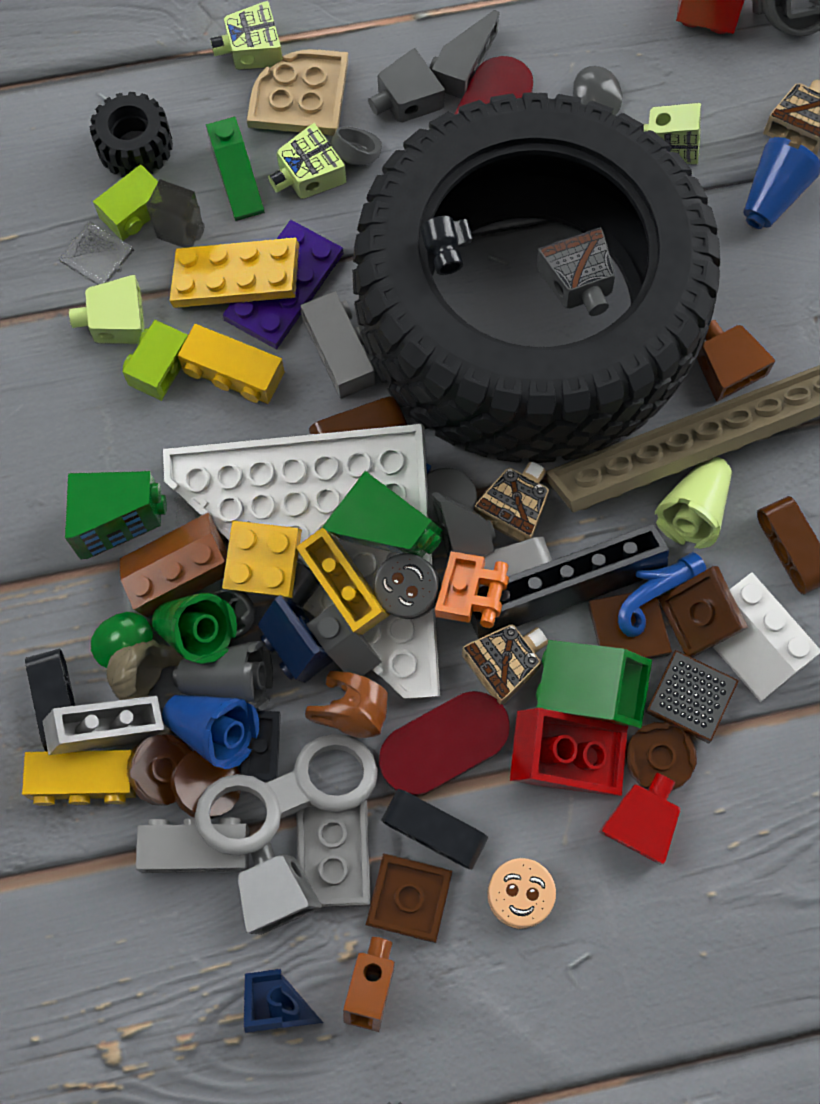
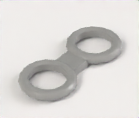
M330 734L317 737L304 746L296 758L293 772L267 783L254 776L240 774L222 777L209 785L198 799L195 812L198 832L208 846L222 854L241 856L257 852L270 843L279 829L281 818L309 807L311 804L321 810L341 812L354 809L366 801L376 786L378 770L374 756L360 741L346 735ZM329 750L346 751L353 755L361 764L363 779L359 786L349 794L340 796L327 795L319 791L310 781L308 774L309 765L316 756ZM237 790L250 792L259 797L265 805L267 812L266 821L261 829L252 836L242 839L227 838L220 834L211 824L210 820L211 808L216 800L228 792Z

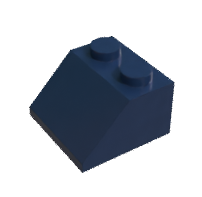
M279 595L274 599L258 623L259 628L263 632L260 638L266 643L265 646L270 652L276 651L280 656L282 662L279 663V666L290 680L295 678L306 683L331 664L333 659L325 652L306 624L311 620L304 610L290 599Z

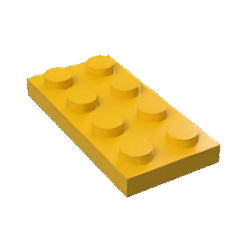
M297 238L176 248L170 303L173 308L295 298L299 257Z

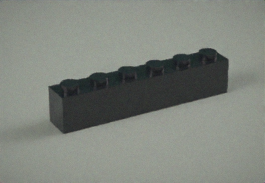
M655 523L511 575L509 576L506 590L502 591L500 598L502 608L500 616L495 618L494 626L486 628L480 625L482 613L476 611L472 612L470 622L478 639L508 625L513 624L517 627L644 580L636 577V572L639 570H655L667 567L669 548ZM487 585L479 587L477 596L487 597L489 587Z

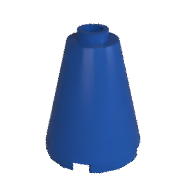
M774 137L768 140L764 146L743 211L746 216V222L756 229L771 227L819 177L820 160L805 146L800 145L796 149L789 146L790 139Z
M175 695L167 701L162 712V720L167 728L211 765L223 769H231L240 765L252 750L247 748L252 737L257 739L259 733V717L256 708L239 698Z

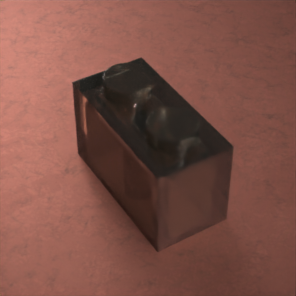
M159 179L146 204L156 236L160 240L183 248L193 247L195 241L201 239L205 228L195 191Z

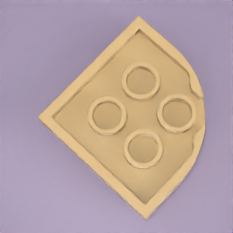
M313 49L295 51L282 56L283 60L271 68L267 66L260 73L251 92L247 115L248 128L302 132L308 126L315 123L322 134L334 135L335 131L339 128L349 60L348 52Z

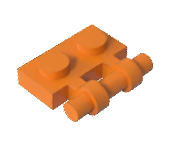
M451 551L434 610L435 617L470 623L472 612L476 611L482 613L480 625L492 628L495 618L500 616L502 591L506 590L509 577L506 575L509 567L508 564L498 561L495 563L494 570L484 569L485 557ZM480 584L489 587L487 597L477 596Z

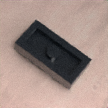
M257 711L259 733L257 739L252 737L247 747L252 750L249 756L242 762L241 775L254 776L265 783L278 777L280 711Z

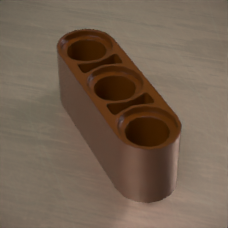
M388 396L317 421L310 426L309 433L312 435L404 426L408 424L398 402L393 396Z
M787 496L757 510L759 524L796 589L804 595L819 588L820 542L796 501L792 497Z

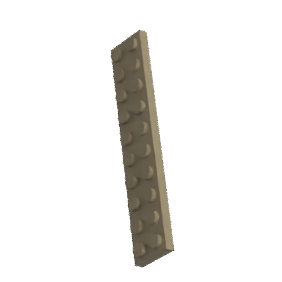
M820 365L546 471L548 483L574 513L579 510H586L592 505L609 498L619 497L623 493L637 487L647 486L665 476L680 473L683 469L693 465L708 462L721 454L739 450L744 445L769 438L773 434L790 427H797L803 422L820 416Z

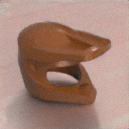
M329 671L326 677V685L330 688L339 687L346 694L341 699L331 701L330 705L307 706L305 717L314 723L338 729L347 735L357 738H371L380 735L387 714L388 692L381 685L366 677L349 672Z

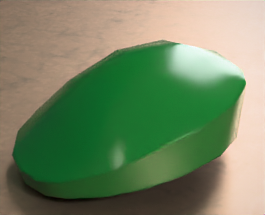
M133 612L119 613L110 617L99 625L91 638L93 657L98 664L107 668L110 658L116 651L137 643L151 641L153 637L151 625L142 615Z

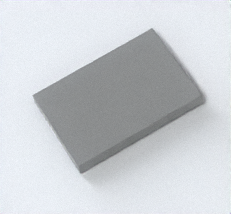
M367 800L354 809L341 812L321 810L312 804L297 811V861L317 896L321 907L370 906Z

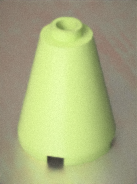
M714 457L708 462L697 464L658 504L655 510V514L658 516L656 524L667 537L681 545H684L686 541L696 543L694 548L699 549L710 547L717 541L720 535L732 470L727 462L720 457Z

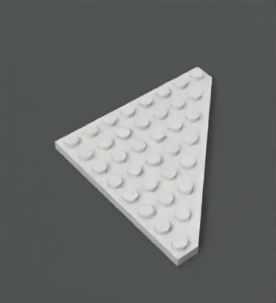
M422 424L163 449L164 482L179 493L201 515L209 513L216 528L228 540L233 520L299 528L302 530L300 543H302L323 527L364 471L368 472L429 518L425 436ZM337 537L374 591V578L379 567L388 558L400 553L350 543ZM299 553L298 559L301 562H303L306 566H308L303 557L301 556V554ZM426 553L422 558L432 564V553ZM320 584L303 608L317 617L334 603ZM435 607L428 614L417 619H402L390 614L386 619L363 634L382 661L372 670L380 675L405 699L440 696Z

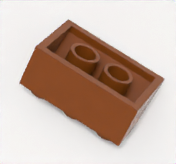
M206 513L120 558V580L133 610L148 618L153 615L159 605L190 596L224 578L227 550L211 515Z

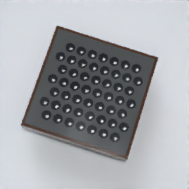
M675 650L645 713L674 725V727L709 744L739 680Z

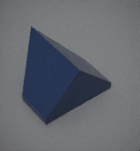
M281 969L245 974V1033L323 1023L282 975Z

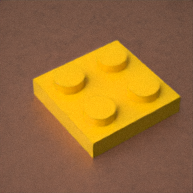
M232 520L222 589L271 596L282 595L292 598L299 554L296 546L300 544L302 530L294 527Z

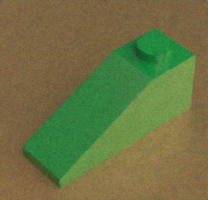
M236 117L206 124L211 149L235 221L265 213Z

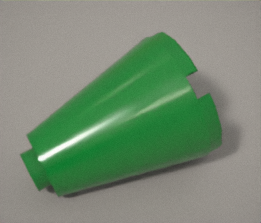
M197 593L163 603L155 609L152 615L154 630L183 658L195 663H211L223 657L229 650L227 647L231 638L235 639L237 632L236 616L231 605L219 596L211 593Z

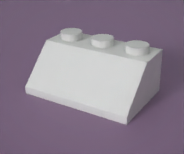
M751 572L729 589L748 628L713 648L761 702L820 654V648Z

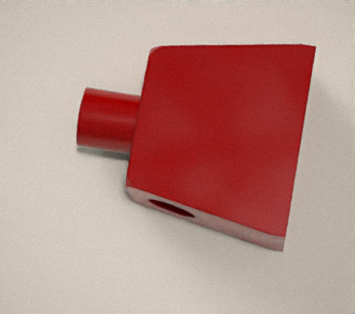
M656 773L648 790L634 784L599 832L659 865L664 864L681 810L677 805L667 801L676 782L660 773Z

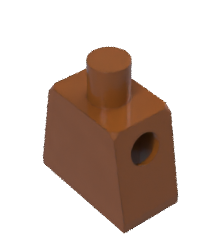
M711 320L705 338L706 342L703 343L697 356V361L717 402L767 376L775 363V359L743 326L736 325L724 332L716 320Z
M371 937L367 954L358 953L343 1009V1022L345 1024L376 1032L380 1031L395 965L394 961L389 960L392 947L391 941L380 937ZM376 975L379 979L372 982L368 981L366 977Z

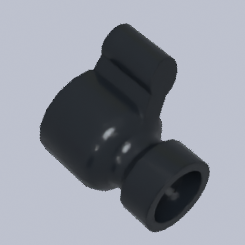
M438 216L424 222L420 227V232L428 253L435 255L433 262L437 274L448 275L460 270L463 267V261L460 252L455 249L467 246L474 240L468 220L453 221L450 216Z

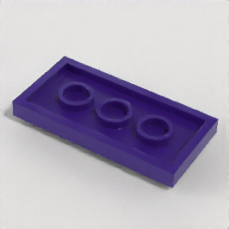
M291 219L277 239L297 238L299 243L295 298L230 303L223 313L224 321L276 350L301 316L300 305L313 299L344 254L343 247Z

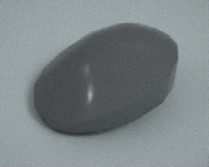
M589 66L577 74L573 86V96L581 98V104L587 105L590 101H594L614 108V115L619 112L622 104V91L619 81L611 71L600 66Z
M354 127L338 128L330 141V145L339 158L351 165L373 163L379 158L382 149V142L376 135Z

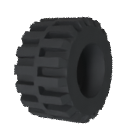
M129 92L128 95L118 93L114 99L110 97L105 99L104 106L98 105L95 109L97 114L92 115L90 120L92 123L90 133L99 159H101L105 168L109 167L111 173L116 175L120 172L121 177H125L140 164L150 174H153L154 168L161 169L164 166L163 160L168 161L170 157L169 150H172L173 147L172 136L165 111L162 107H159L158 102L154 98L149 100L148 95L141 93L140 96H137L136 92ZM131 131L143 132L134 139H120L124 134Z

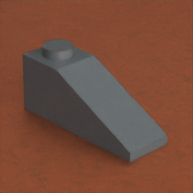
M493 10L444 45L438 57H433L429 68L445 89V93L460 99L464 96L476 70L483 63L498 33L499 11Z

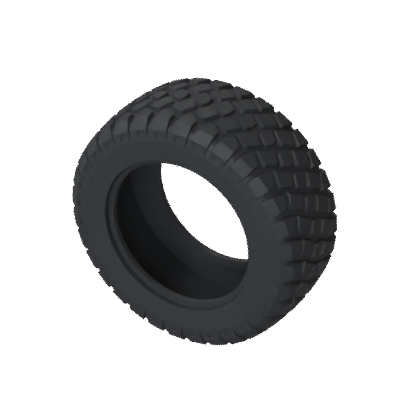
M513 93L493 96L490 98V103L485 104L481 100H477L460 106L459 113L456 115L448 111L430 121L429 130L421 128L403 142L405 150H395L383 165L382 172L384 175L376 176L367 194L366 199L369 203L363 204L357 231L360 233L357 234L355 239L353 262L358 264V266L352 272L353 294L359 295V299L354 301L358 325L365 327L360 333L368 354L370 353V355L375 356L371 363L381 382L390 383V386L387 388L389 394L395 398L401 408L409 406L411 408L409 416L417 423L422 424L425 429L435 427V436L453 446L457 443H465V451L487 457L489 453H496L497 459L502 461L520 463L522 458H529L530 462L535 463L555 462L556 458L560 456L564 460L586 456L592 449L600 451L618 443L621 437H628L646 424L648 419L656 415L676 392L692 368L702 348L712 320L720 279L719 238L716 236L717 225L712 208L707 205L708 197L699 180L692 177L691 168L678 153L670 152V145L654 131L648 130L644 132V124L625 113L616 116L614 115V108L594 101H590L587 105L581 104V98L558 94L555 99L548 98V93H524L522 98L517 99ZM438 216H450L453 221L466 219L468 220L471 232L494 222L515 218H537L555 221L570 226L582 233L601 227L609 255L618 265L624 276L631 305L623 315L604 330L583 340L566 345L533 347L508 343L493 338L463 320L447 304L439 292L432 277L435 272L433 262L435 255L428 253L420 227L424 222Z

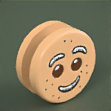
M526 858L513 859L502 864L493 874L488 886V903L493 914L503 924L517 929L530 928L542 922L552 911L556 899L555 883L548 870L540 863Z

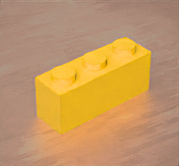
M194 324L177 355L182 370L188 376L195 379L205 378L212 381L219 389L224 391L232 389L241 393L245 399L255 403L261 401L269 404L285 373L282 358L198 324Z
M322 527L296 546L353 632L363 635L390 616L379 604L373 589L335 535Z
M132 750L77 751L56 755H48V752H25L22 795L33 800L34 805L39 806L55 805V800L69 799V804L88 805L90 804V799H104L106 804H125L126 798H136V793L131 788L127 776V764Z

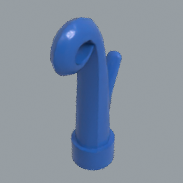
M691 552L671 566L655 570L637 571L636 577L648 579L649 581L629 595L619 610L618 625L623 634L628 637L639 636L646 627L645 614L639 607L707 570L703 559L698 554ZM632 614L636 619L634 626L631 624Z

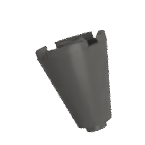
M252 641L228 647L227 653L215 662L200 664L182 659L173 672L174 685L179 688L182 694L239 698L252 704L256 711L265 710L270 701V698H264L266 688L273 687V664L270 651L262 649L266 645L264 641Z

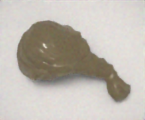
M155 640L124 647L116 651L109 660L106 670L108 683L112 692L119 700L149 697V692L159 680L162 670L170 666H178L180 661L185 658L172 646L166 644L159 645Z

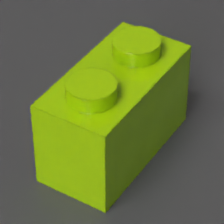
M141 164L93 201L99 218L122 241L130 235L138 233L145 223L153 217L161 215L166 207L170 205L165 187Z
M154 319L151 326L144 329L141 333L139 345L134 353L129 354L124 361L122 372L127 384L162 401L182 368L177 355L188 334Z

